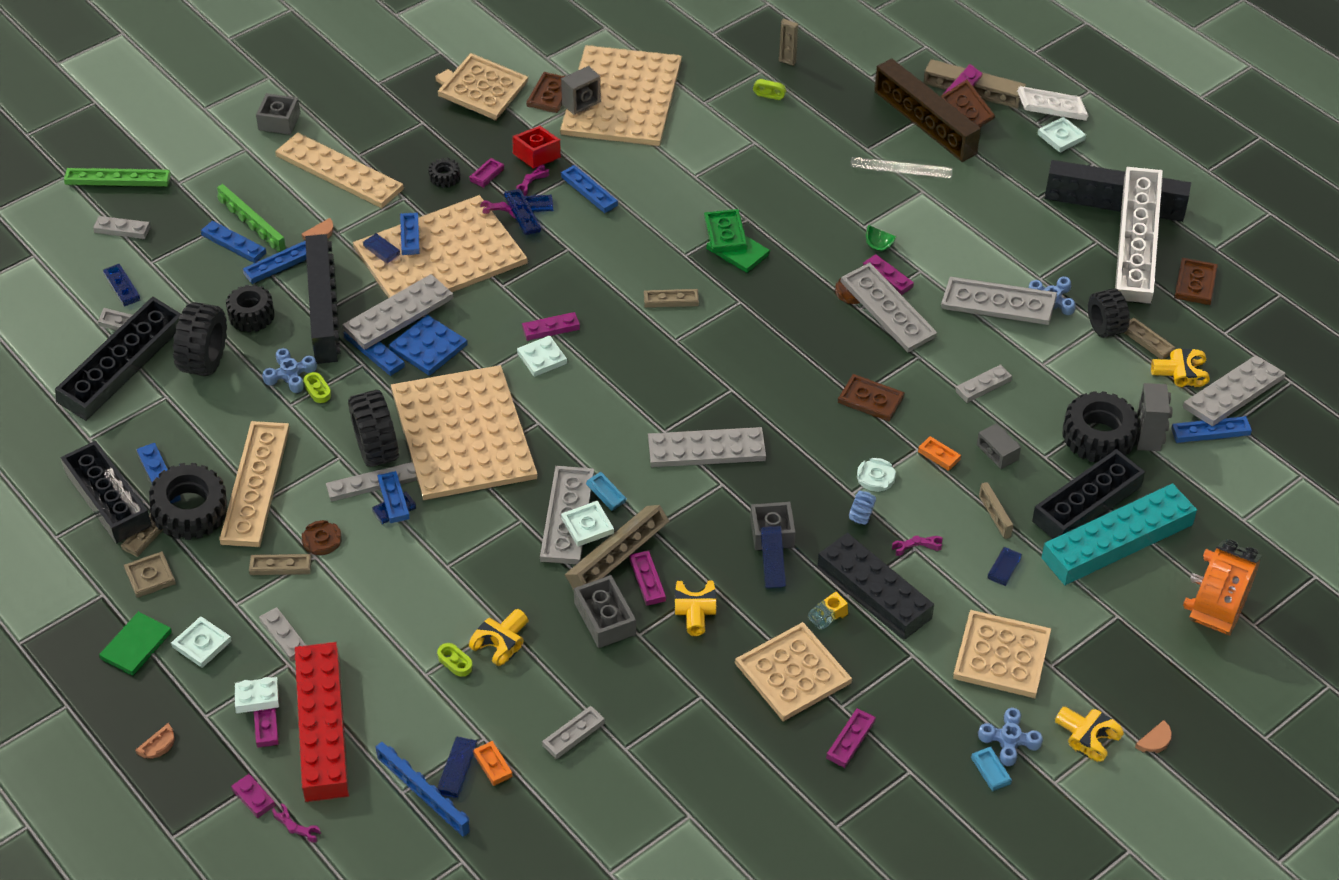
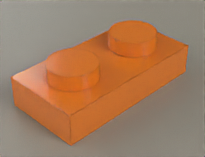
M931 436L918 447L920 454L948 471L961 459L959 453Z
M493 741L473 750L476 759L493 786L513 777L511 769Z

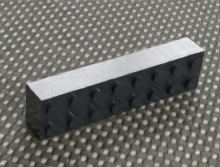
M1051 160L1044 199L1121 212L1125 171ZM1162 178L1159 218L1184 221L1191 182Z
M327 234L305 236L311 339L314 357L317 364L338 362L337 354H341L340 343H337V341H340L339 330H336V328H339L338 317H335V315H338L337 304H334V302H337L336 291H333L336 289V281L332 278L335 277V268L331 266L334 264V255L330 253L332 252V242L328 241Z
M152 296L55 388L56 403L87 421L174 336L176 325L182 314Z

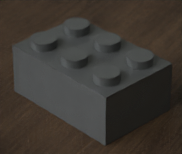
M1143 384L1137 410L1139 420L1136 436L1137 450L1160 451L1162 444L1166 442L1165 431L1169 430L1168 418H1172L1173 412L1172 407H1169L1171 392H1168L1167 384Z
M611 575L574 588V604L598 648L636 635V619Z

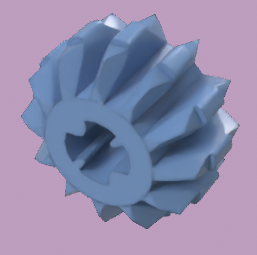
M860 490L857 492L850 510V520L857 524L866 525L876 502L875 495L867 491Z

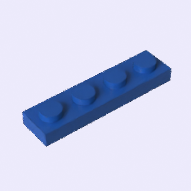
M573 165L561 172V178L603 213L618 206L617 199L577 166Z
M213 220L201 230V235L253 263H256L266 254V248Z
M306 241L243 268L244 275L254 284L307 260Z
M343 332L346 340L390 376L405 367L404 361L380 341L364 350L351 336Z
M1246 416L1224 418L1214 426L1204 421L1176 423L1172 424L1171 427L1176 443L1249 436L1252 431Z
M155 443L136 449L151 484L156 477L159 478V473L163 470L168 471ZM180 495L175 497L170 503L180 501Z

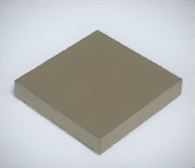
M163 552L124 565L137 598L176 584Z

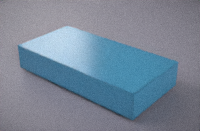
M602 472L591 477L586 482V485L611 511L624 504L627 500Z
M991 747L972 754L971 759L992 791L1011 784L1012 779Z

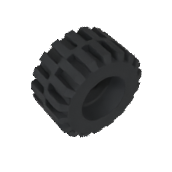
M240 286L227 296L226 308L230 324L235 329H240L242 332H256L259 329L266 328V325H270L271 320L274 319L275 313L272 296L262 286Z
M1113 288L1091 294L1088 301V315L1095 333L1099 337L1101 336V338L1125 333L1129 328L1130 315L1127 302L1118 289Z

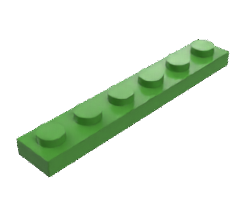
M67 168L64 183L65 185L168 186L171 173L170 170Z
M221 184L217 187V197L221 204H225L242 222L244 221L248 224L249 228L257 232L262 240L265 239L271 248H275L278 252L286 250L284 237L225 185Z

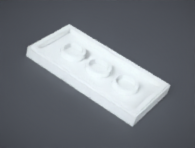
M1022 86L1018 88L1017 92L1025 110L1085 121L1088 118L1083 102L1078 96Z

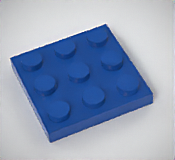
M426 315L390 343L389 350L430 376L465 348L468 343L467 339L429 315Z

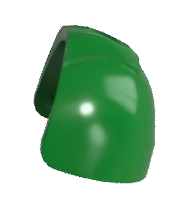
M868 225L866 230L867 245L879 252L889 249L897 236L871 225Z

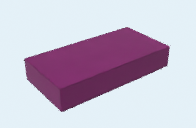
M490 158L470 176V181L484 188L504 170V164Z

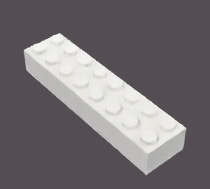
M1126 168L1115 289L1122 293L1126 301L1151 304L1154 292L1163 170Z

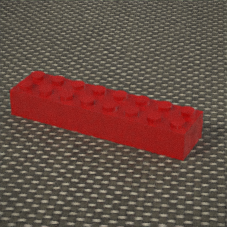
M337 642L295 647L301 776L305 802L349 797L340 660Z

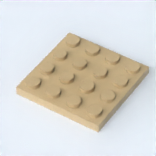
M470 53L438 90V96L497 120L526 85L528 76Z
M970 610L953 679L1036 698L1051 628Z
M803 622L735 659L737 667L782 721L789 719L852 683V678Z

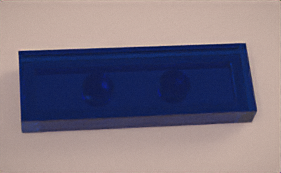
M521 189L505 191L503 196L524 234L541 232L542 228Z
M120 264L103 269L106 279L124 307L141 301L140 295Z
M781 526L761 527L765 588L785 587Z
M456 736L437 787L440 794L458 798L474 755L473 750L477 746V740Z

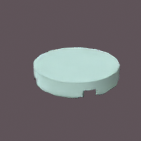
M871 458L870 461H864L858 467L857 479L859 484L865 489L876 492L885 491L892 487L895 482L896 471L893 469L892 464L884 459Z

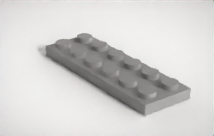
M871 263L841 277V283L907 352L936 338L937 332Z
M430 274L342 324L343 330L365 350L454 299L453 293Z
M950 277L941 303V309L1049 325L1057 299V292Z
M1255 355L1184 401L1183 408L1209 425L1214 426L1282 381L1286 373Z
M762 427L648 434L651 467L766 461Z
M555 466L540 562L578 564L581 561L583 545L577 547L561 519V514L590 504L592 490L586 485V482L594 476V469Z

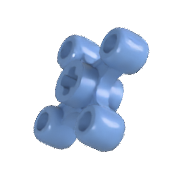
M1060 277L1056 286H1048L1046 288L1039 280L1030 282L1029 288L1057 292L1054 309L1059 307L1065 315H1071L1075 312L1076 304L1071 298L1064 299L1061 296L1071 290V281L1068 277Z
M281 348L276 352V361L280 368H267L263 371L262 377L264 383L269 386L276 384L279 379H283L289 384L291 392L300 393L304 389V383L299 374L302 372H315L317 362L313 356H306L301 362H297L291 358L288 349Z
M1009 708L1005 711V725L1002 729L994 728L992 724L985 723L980 726L978 731L980 741L984 743L1000 742L1003 749L1000 752L999 758L1004 766L1015 764L1017 759V751L1015 749L1018 745H1025L1030 750H1038L1043 742V737L1038 731L1021 732L1018 726L1021 720V713L1016 708Z

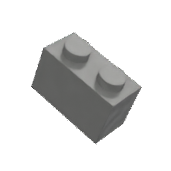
M997 423L979 432L977 446L1000 469L1019 460L1021 450L1019 443L1014 441L1007 431L1002 429Z

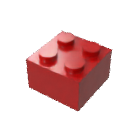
M538 126L513 136V154L532 168H537L561 157V141L543 127Z

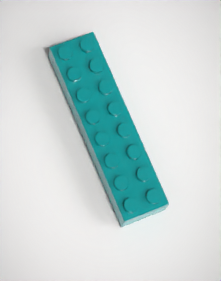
M1172 483L1045 542L1041 558L1064 585H1067L1192 526L1197 509Z

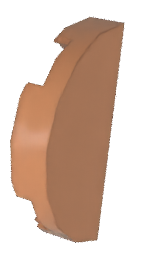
M328 218L301 234L302 239L305 240V236L327 234V238H329L334 228L333 221Z
M1163 720L1138 741L1135 748L1142 752L1156 751L1155 753L1165 750L1171 740L1169 725Z
M169 723L139 746L135 750L136 754L143 758H156L167 753L175 740L172 727Z

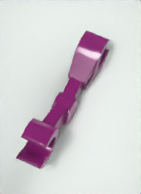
M541 165L534 173L525 175L522 184L516 187L517 195L523 190L524 196H526L529 184L535 179L548 177L549 169L545 171V165Z
M482 201L480 207H484L482 210L484 214L490 213L491 210H501L509 212L517 220H522L526 211L522 207L510 206L505 202L490 203L489 201Z
M913 536V538L904 542H893L892 550L897 547L900 548L896 550L897 556L904 554L906 549L919 545L940 551L942 550L943 538L941 536L926 538Z
M281 804L282 813H277L273 808L274 818L284 824L290 834L295 833L306 836L309 842H317V837L310 834H321L318 826L313 825L307 828L297 825L291 820L287 807L284 804Z

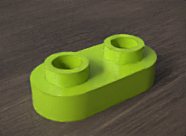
M759 79L755 82L753 91L758 96L781 100L786 94V87L778 82Z
M316 372L305 375L303 379L304 386L312 399L317 403L327 402L331 398V391L323 377Z
M445 643L439 646L437 650L438 660L452 673L460 677L471 673L473 666L469 656L452 643Z

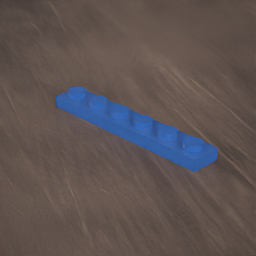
M383 742L375 746L377 759L461 836L464 837L470 832L468 816L462 811L459 812L450 799H445L441 796L439 790L434 785L430 786L420 772L416 773L407 760H402L391 746L387 747Z

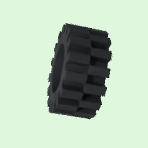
M441 158L440 161L436 159V163L433 161L429 165L430 181L433 185L436 184L437 187L440 185L442 188H445V185L451 187L450 184L454 186L461 178L458 162H455L454 159L451 161L450 158L446 160Z

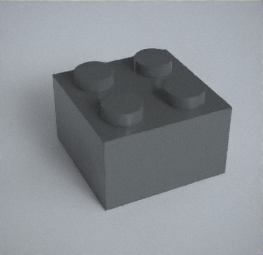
M590 66L561 78L562 105L573 115L601 102L600 75Z
M266 93L256 113L258 130L291 134L301 113L299 98Z
M791 503L751 504L750 522L755 550L794 548L795 527Z

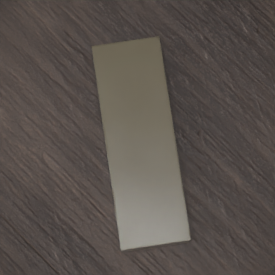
M786 19L781 21L779 61L794 66L797 57L798 23Z
M698 289L644 290L645 308L699 306Z
M1135 318L1130 320L1129 328L1125 334L1155 356L1165 359L1175 350V346Z
M988 482L982 483L979 498L1003 538H1010L1013 523Z
M151 514L149 517L152 526L127 538L121 544L122 550L138 557L162 532L155 525Z
M311 554L251 555L249 573L250 575L310 574L312 556Z

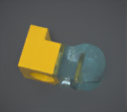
M835 592L817 604L809 612L808 619L818 629H824L837 618H844L848 615V603Z

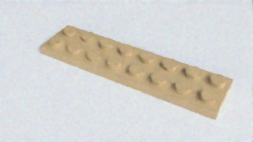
M296 133L275 151L277 157L380 208L387 205L404 189L402 183L300 133Z
M251 421L220 536L221 545L260 547L290 430L289 423Z

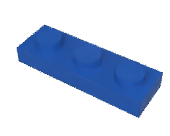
M418 213L400 214L402 255L420 254Z
M397 472L377 475L390 523L410 519Z

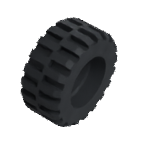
M192 302L183 309L179 322L176 325L173 344L174 363L180 371L209 376L217 370L220 359L223 356L227 337V318L223 309L219 306Z
M372 390L351 396L348 399L350 417L366 466L374 467L397 460L399 457L398 443L390 412L382 392Z
M1094 391L1090 392V394H1082L1080 398H1075L1067 407L1062 432L1065 439L1064 442L1074 454L1077 453L1080 458L1089 459L1088 461L1093 463L1094 461H1100L1116 449L1126 456L1132 451L1139 428L1138 415L1131 404H1127L1124 398L1120 399L1116 394L1112 393L1110 395L1104 391L1101 393ZM1100 423L1111 427L1113 430L1099 431L1087 424Z
M180 463L177 467L174 465L168 467V471L163 470L159 473V478L156 477L153 480L149 490L152 520L158 529H163V533L168 536L172 534L173 538L180 539V537L185 538V540H191L192 537L199 539L203 537V534H211L213 528L217 529L221 525V521L224 520L226 515V488L223 485V480L221 477H217V473L211 469L209 471L208 467L201 465V467L197 466V463H191L190 465ZM185 493L198 494L206 500L201 506L188 510L177 508L170 503L175 497Z

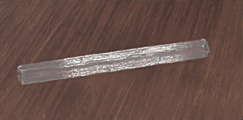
M852 157L850 163L851 167L945 178H951L952 168L858 157Z

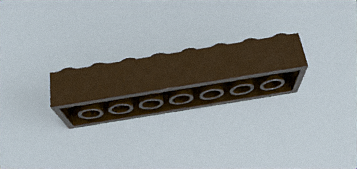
M891 58L877 65L875 93L961 162L977 155L981 128L973 123L894 59Z

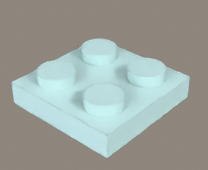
M1065 117L1038 129V135L1058 152H1062L1084 141L1086 138V134Z
M550 335L517 348V354L534 377L567 364V358Z
M598 501L561 514V519L577 547L614 534V528Z
M199 617L171 644L175 650L203 668L231 642V637L203 617Z
M265 677L259 680H244L235 683L236 714L279 707L277 677Z

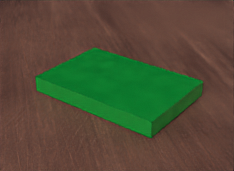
M739 209L704 212L712 253L747 249L748 245Z
M745 235L748 245L747 249L716 252L715 254L747 273L770 255V250ZM709 241V242L706 244V249H708V250H710V251L712 252L711 245H710V241Z
M138 611L104 648L99 657L101 660L133 676L172 633L170 627Z

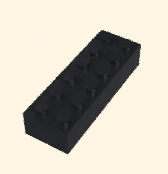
M97 441L60 457L66 475L116 544L152 526L148 510Z
M1116 449L1037 504L1034 508L1032 522L1053 539L1099 518L1141 488L1145 471Z
M844 534L819 553L817 569L903 641L932 619L934 603L850 534Z

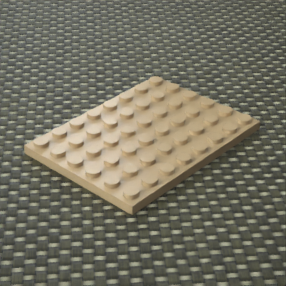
M585 46L578 70L590 66L600 75L601 102L575 115L566 109L560 134L660 146L682 56Z
M480 195L419 217L420 254L402 255L401 224L353 242L354 249L388 298L430 274L451 292L528 263L525 254L492 211L488 214L482 213L484 207H480L484 200Z
M501 365L391 384V391L410 457L414 464L423 500L537 479V471Z

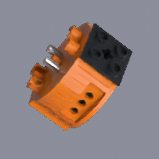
M1227 539L1220 542L1215 552L1208 549L1205 550L1203 558L1204 561L1209 562V566L1204 577L1194 573L1191 574V582L1200 585L1196 598L1188 599L1186 597L1183 606L1184 609L1192 611L1189 616L1191 621L1231 636L1252 587L1262 555L1258 554V550L1252 547H1246L1245 549L1238 546V542Z

